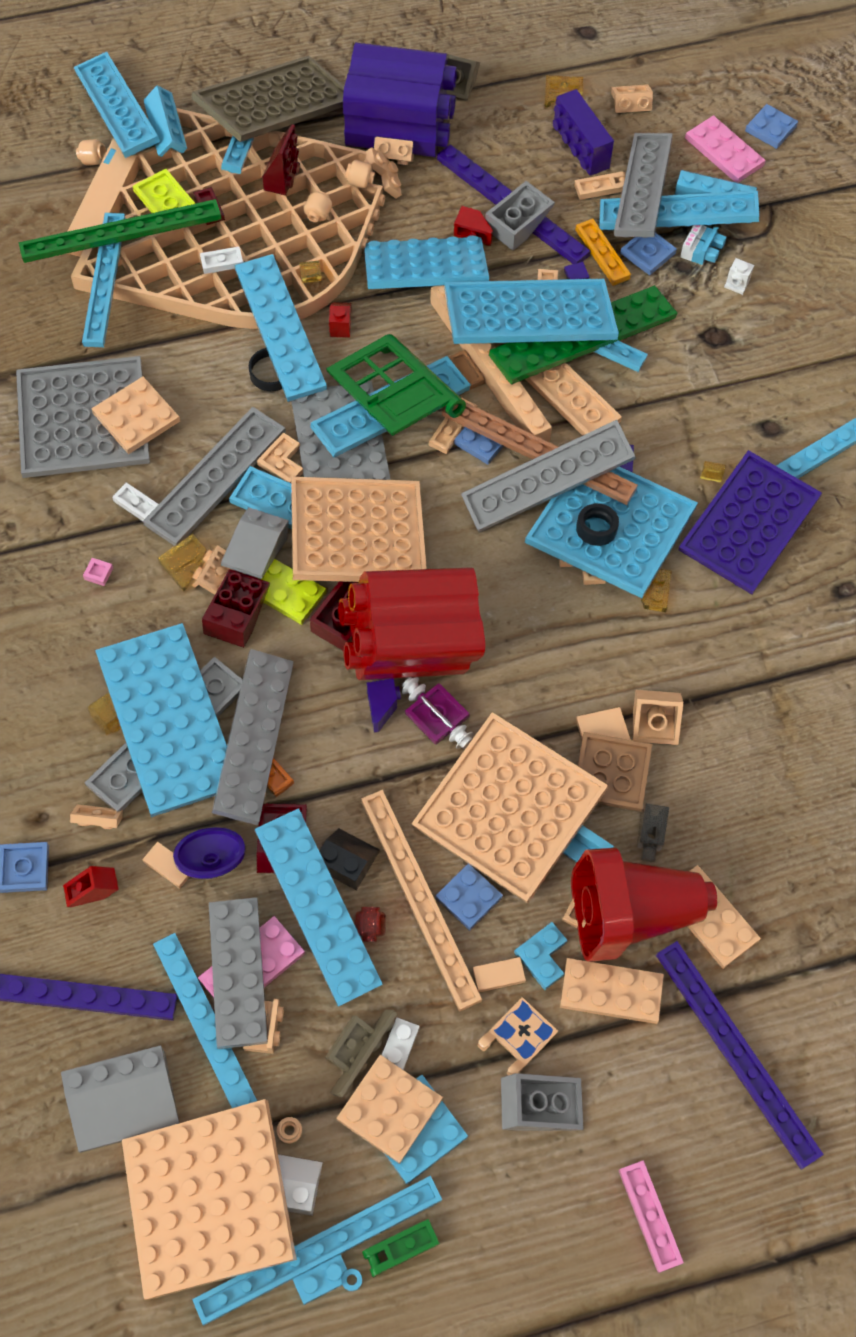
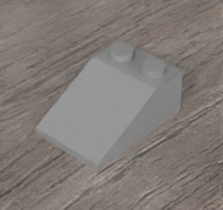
M525 181L486 212L485 219L493 230L492 235L511 250H515L528 239L555 205V202Z
M248 507L236 527L221 561V566L262 579L287 541L289 520Z
M519 1073L501 1078L502 1130H583L581 1078Z

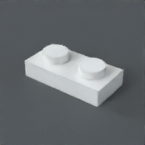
M240 247L200 253L204 274L235 269V265L243 263Z
M125 483L112 497L116 504L142 521L159 505L128 483Z
M396 1017L382 1056L404 1070L420 1026Z

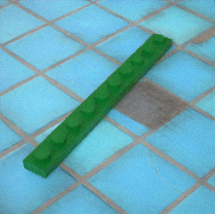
M214 199L18 243L23 262L27 263L221 220V214L217 201Z

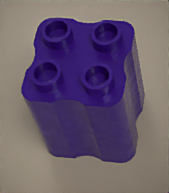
M355 42L343 92L345 146L365 149L372 147L374 149L375 137L407 140L413 142L412 154L436 157L438 146L448 147L450 124L443 123V120L453 119L456 95H448L447 90L454 91L457 75V66L447 65L448 54Z

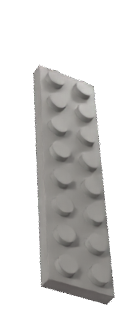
M634 133L614 228V236L643 238L655 236L673 140L672 133Z
M252 407L143 520L144 525L175 547H178L239 483L249 466L254 467L264 452L283 433H286L285 427Z
M615 420L461 493L480 533L636 458L618 420Z
M250 649L213 804V814L258 825L294 661Z
M214 657L200 670L216 717H218L239 696L242 679ZM126 743L85 782V785L116 812L124 810L142 792Z

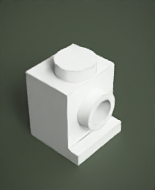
M736 258L729 270L724 288L743 295L750 281L754 265Z

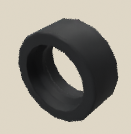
M598 503L587 505L581 509L576 524L577 534L585 543L590 545L602 546L609 544L617 534L619 517L607 505ZM590 518H600L610 525V529L602 532L594 531L586 526L585 521Z

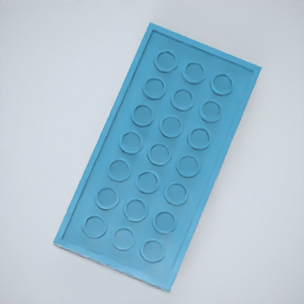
M605 279L445 282L444 285L454 344L618 339L619 333Z
M183 623L95 650L151 817L216 796L227 745Z

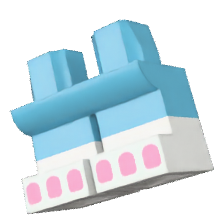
M693 225L683 244L680 257L703 265L705 260L715 263L720 250L712 248V246L723 249L727 237L718 233L719 227L711 229L704 225Z

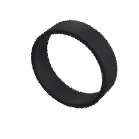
M266 348L257 351L251 357L248 365L252 383L264 391L281 390L280 381L264 382L256 378L252 373L254 365L259 360L270 357Z

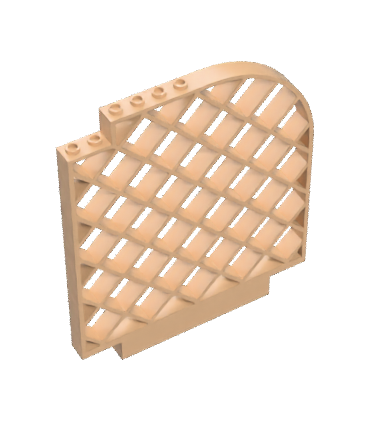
M176 108L181 126L193 130L184 135L187 149L184 152L203 146L208 153L188 162H185L181 152L172 148L160 157L157 154L156 146L148 147L137 152L135 155L125 158L114 138L112 139L68 231L103 224L104 214L119 213L123 204L126 205L131 213L125 216L126 219L150 214L151 212L147 207L138 210L133 201L140 199L133 191V185L141 181L133 182L140 169L143 170L148 178L154 175L150 166L169 158H173L177 166L168 169L169 173L178 183L185 180L188 181L192 189L185 192L195 203L193 192L212 187L215 195L219 196L232 190L237 200L221 206L225 220L207 226L206 223L145 236V238L121 247L118 266L123 265L128 275L115 280L113 292L114 299L236 328L259 329L253 313L241 312L238 308L248 304L243 289L229 294L223 284L238 277L235 269L202 274L182 283L176 272L199 262L202 265L200 253L240 247V245L262 237L268 246L267 248L245 256L240 248L243 263L273 254L275 260L278 261L283 269L281 275L286 287L293 285L303 300L302 303L294 305L299 319L302 320L326 307L345 289L357 268L366 243L369 242V235L372 236L374 221H378L380 215L379 208L380 206L383 207L385 203L383 186L369 183L363 189L350 185L348 179L345 178L349 163H352L354 160L368 163L366 151L298 136L296 147L299 148L297 159L300 162V170L294 176L293 187L289 188L286 196L264 191V189L246 196L241 186L262 178L271 158L261 160L256 152L269 146L276 147L284 136V132L272 131L254 137L247 156L252 165L244 167L241 174L230 173L221 169L228 146L216 150L212 141L224 136L232 137L233 135L209 115ZM110 149L116 150L110 163H103ZM314 156L326 160L327 163L308 171L302 164V161ZM214 168L219 170L222 177L202 185L199 184L195 177ZM337 176L343 186L326 192L332 201V207L352 199L359 209L338 217L332 208L327 218L329 222L308 230L302 222L303 219L307 218L304 212L306 201L292 207L286 197L306 188L310 194L320 191L316 184ZM365 199L373 200L372 204L369 205ZM277 201L283 211L261 219L255 209ZM247 214L252 224L230 232L224 222ZM292 224L298 235L277 243L271 232ZM364 224L357 242L354 241L348 230ZM216 226L222 236L199 245L193 235ZM338 235L345 246L324 254L317 243ZM185 239L191 249L167 258L162 250L163 247ZM99 247L68 253L80 257L71 275L74 289L91 293ZM308 248L314 259L292 267L286 256ZM151 252L156 254L160 262L141 270L135 271L130 261ZM349 261L338 276L333 267ZM324 272L331 284L322 292L312 297L302 280ZM166 276H169L174 284V287L159 293L147 291L144 286ZM212 287H215L221 298L205 305L194 302L191 297Z

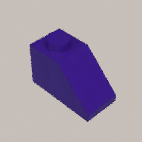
M393 678L366 682L374 733L380 731L397 709V700L401 699L400 688L395 686Z

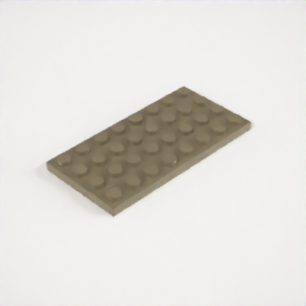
M306 56L193 91L192 99L238 141L242 142L343 108L344 85L314 59Z

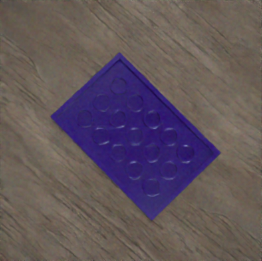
M748 450L680 544L678 550L753 595L820 499L822 492Z

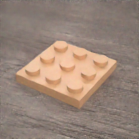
M144 377L139 378L91 408L95 417L128 454L180 422L178 414Z
M379 1055L336 1119L400 1164L443 1100V1097L382 1055Z

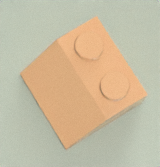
M635 690L632 740L644 743L678 745L683 711L681 693Z

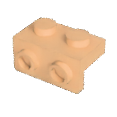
M375 137L374 149L377 152H381L388 160H397V164L408 165V162H413L412 141Z

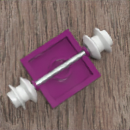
M418 677L408 678L402 685V694L409 693L408 700L417 701L405 710V714L435 745L450 734L449 741H456L457 749H466L472 741L474 733H466L467 726L461 724L469 718L470 713L440 683L425 694L426 685H419Z

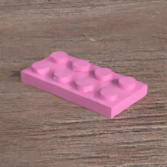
M714 115L688 131L685 135V139L734 182L739 183L765 165L766 160Z
M275 916L260 927L264 988L305 955V951ZM211 966L198 977V980L214 998L213 971Z

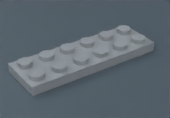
M247 898L209 902L217 1049L267 1044L258 899Z

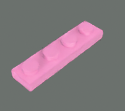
M644 1160L619 1169L621 1179L657 1272L660 1273L682 1265L684 1262Z

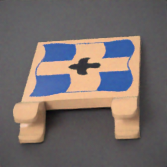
M522 997L481 1037L477 1046L484 1052L497 1040L517 1059L507 1071V1075L520 1073L558 1033V1030Z

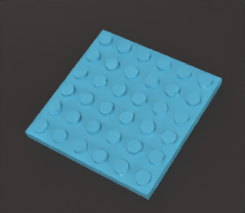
M621 467L610 472L638 485L628 505L584 484L552 498L526 536L525 543L640 598H643L698 504V502ZM594 503L611 507L619 517V526L614 540L602 546L585 543L576 531L577 519L581 509ZM590 518L585 521L586 526L594 531L602 532L610 529V525L600 518Z

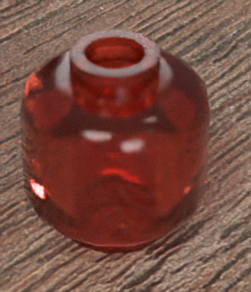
M361 907V911L355 913L354 925L359 936L363 937L362 941L377 942V937L385 935L386 914L380 911V907Z

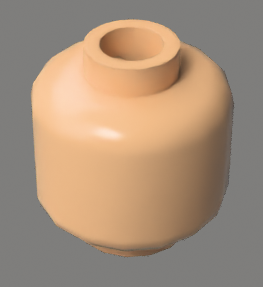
M98 139L83 140L76 149L77 158L86 166L100 165L107 152L105 145Z
M354 160L348 164L345 178L348 179L350 185L365 189L369 183L373 184L375 172H372L371 164L359 160Z
M322 191L311 193L304 205V212L312 222L325 221L332 209V201L329 195Z

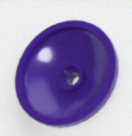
M219 827L201 829L190 833L177 844L173 853L174 863L177 869L187 876L197 879L217 878L231 872L242 862L245 856V844L242 837L230 829Z

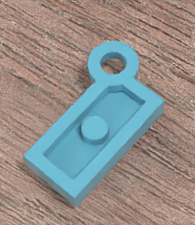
M340 1254L295 1277L293 1282L303 1304L306 1305L342 1285L348 1291H356L362 1285L363 1279L358 1270H347ZM349 1275L357 1277L356 1284L349 1285L347 1283Z

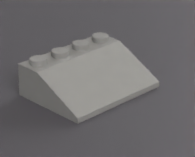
M161 1045L61 1072L65 1098L79 1153L122 1142L126 1138L180 1123L166 1054Z

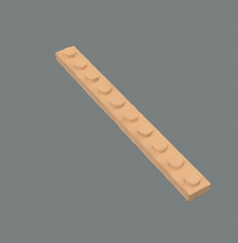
M383 790L361 798L364 809L459 1012L482 1002L475 983Z

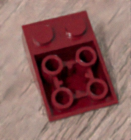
M291 124L272 153L262 176L264 191L286 196L289 188L293 187L294 176L300 170V162L297 159L299 148L296 147L298 134H295L294 124Z
M229 569L202 617L203 634L244 648L254 630L270 582Z

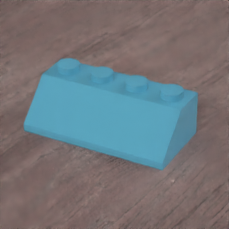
M681 170L675 195L756 191L757 187Z

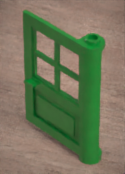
M392 334L381 337L326 368L327 372L392 436L446 406V413L452 418L460 416L466 408V402ZM379 352L384 354L393 352L399 357L382 368H379L369 359ZM365 361L375 372L355 382L345 371ZM404 362L413 373L394 383L384 372ZM380 375L390 385L389 387L372 396L360 387V385Z

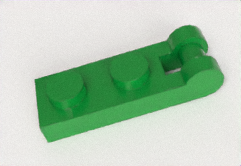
M429 1219L365 1249L362 1251L364 1259L369 1261L372 1277H376L438 1246L440 1243ZM385 1251L388 1260L381 1263L377 1254Z

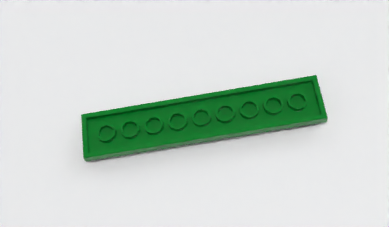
M654 285L611 302L619 333L617 340L511 342L491 349L489 356L508 382L514 384L596 351L600 347H605V345L613 344L616 341H621L673 320L677 316V311Z

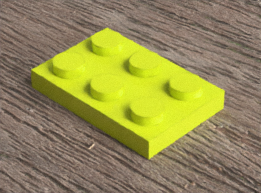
M167 169L133 185V191L151 213L196 204Z
M274 559L261 579L270 582L263 603L301 625L327 593L325 587L314 581L293 580V569Z

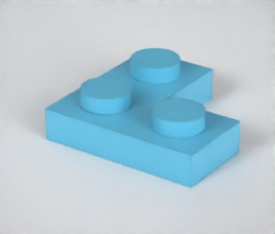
M553 922L515 949V955L521 958V962L544 990L564 976V972L550 955L565 945L567 939Z

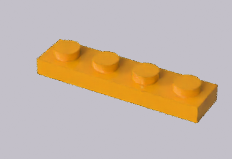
M590 219L577 224L575 231L590 250V253L612 286L630 280L631 273L595 220Z

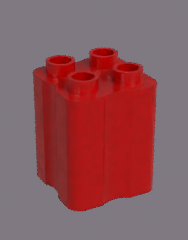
M474 568L364 571L359 578V583L350 584L348 598H341L339 600L338 613L340 624L342 626L350 625L353 642H346L344 645L346 669H355L358 680L465 674L469 670L472 661H478L485 653V635L479 611V593Z

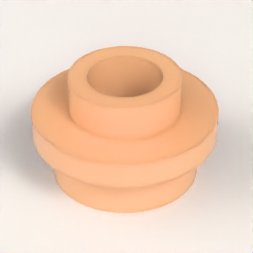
M293 1117L282 1119L277 1126L278 1138L287 1144L295 1143L302 1135L301 1123ZM287 1127L294 1128L292 1135L285 1134Z

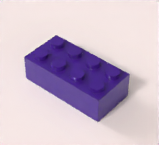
M575 89L556 96L553 127L560 133L564 143L568 144L573 156L577 157L580 161L581 167L587 171L589 176L610 169L614 140L581 94Z

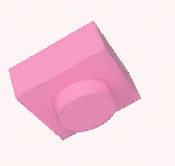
M91 558L83 574L84 580L105 586L113 566L111 563Z

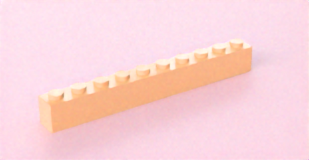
M444 285L431 287L430 303L452 333ZM493 343L459 344L475 363L485 378L486 384L515 426L550 442L552 427L521 382L510 384L490 358L489 352L491 349L496 348Z

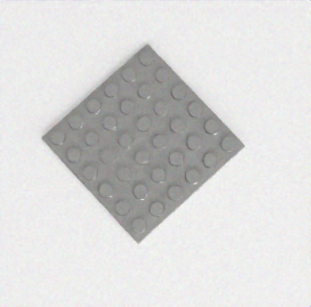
M140 356L16 370L20 460L23 478L150 463L148 442L128 454L95 417L91 409L143 377Z

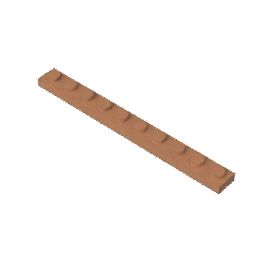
M467 402L464 412L456 418H452L446 413V406L442 410V416L532 460L558 448V446ZM610 471L584 483V485L625 505H628L638 487L637 484Z

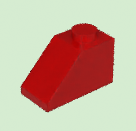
M461 206L454 222V236L459 238H467L468 236L481 237L484 245L491 246L493 230L481 211Z
M332 302L330 304V337L350 338L352 303Z
M90 866L63 885L67 907H75L103 900L119 890L115 868Z

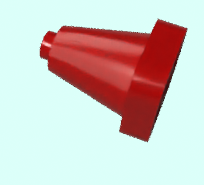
M617 848L585 850L571 874V893L575 905V917L578 922L577 929L583 957L587 962L618 959L629 945L702 922L706 919L707 912L715 911L717 907L716 887L711 881L705 882L700 873L626 862L622 860L620 851ZM583 920L586 922L584 928L582 927Z

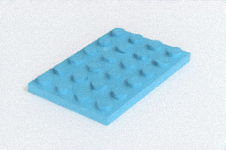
M481 237L429 238L428 240L409 239L408 241L390 240L388 242L370 241L366 243L364 248L368 289L445 285V282L489 281Z

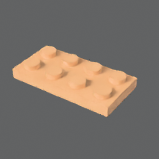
M698 865L690 870V872L700 873L705 882L711 881ZM716 887V910L708 911L704 921L687 927L722 969H724L758 943L761 938Z
M567 958L560 1008L658 1024L664 974Z

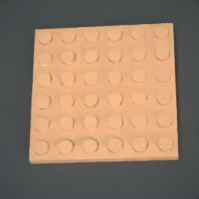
M291 477L293 580L359 582V578L364 571L427 569L419 481Z
M492 712L411 824L526 903H529L608 789V785Z
M263 1099L122 1140L144 1300L154 1299L297 1260L268 1100Z

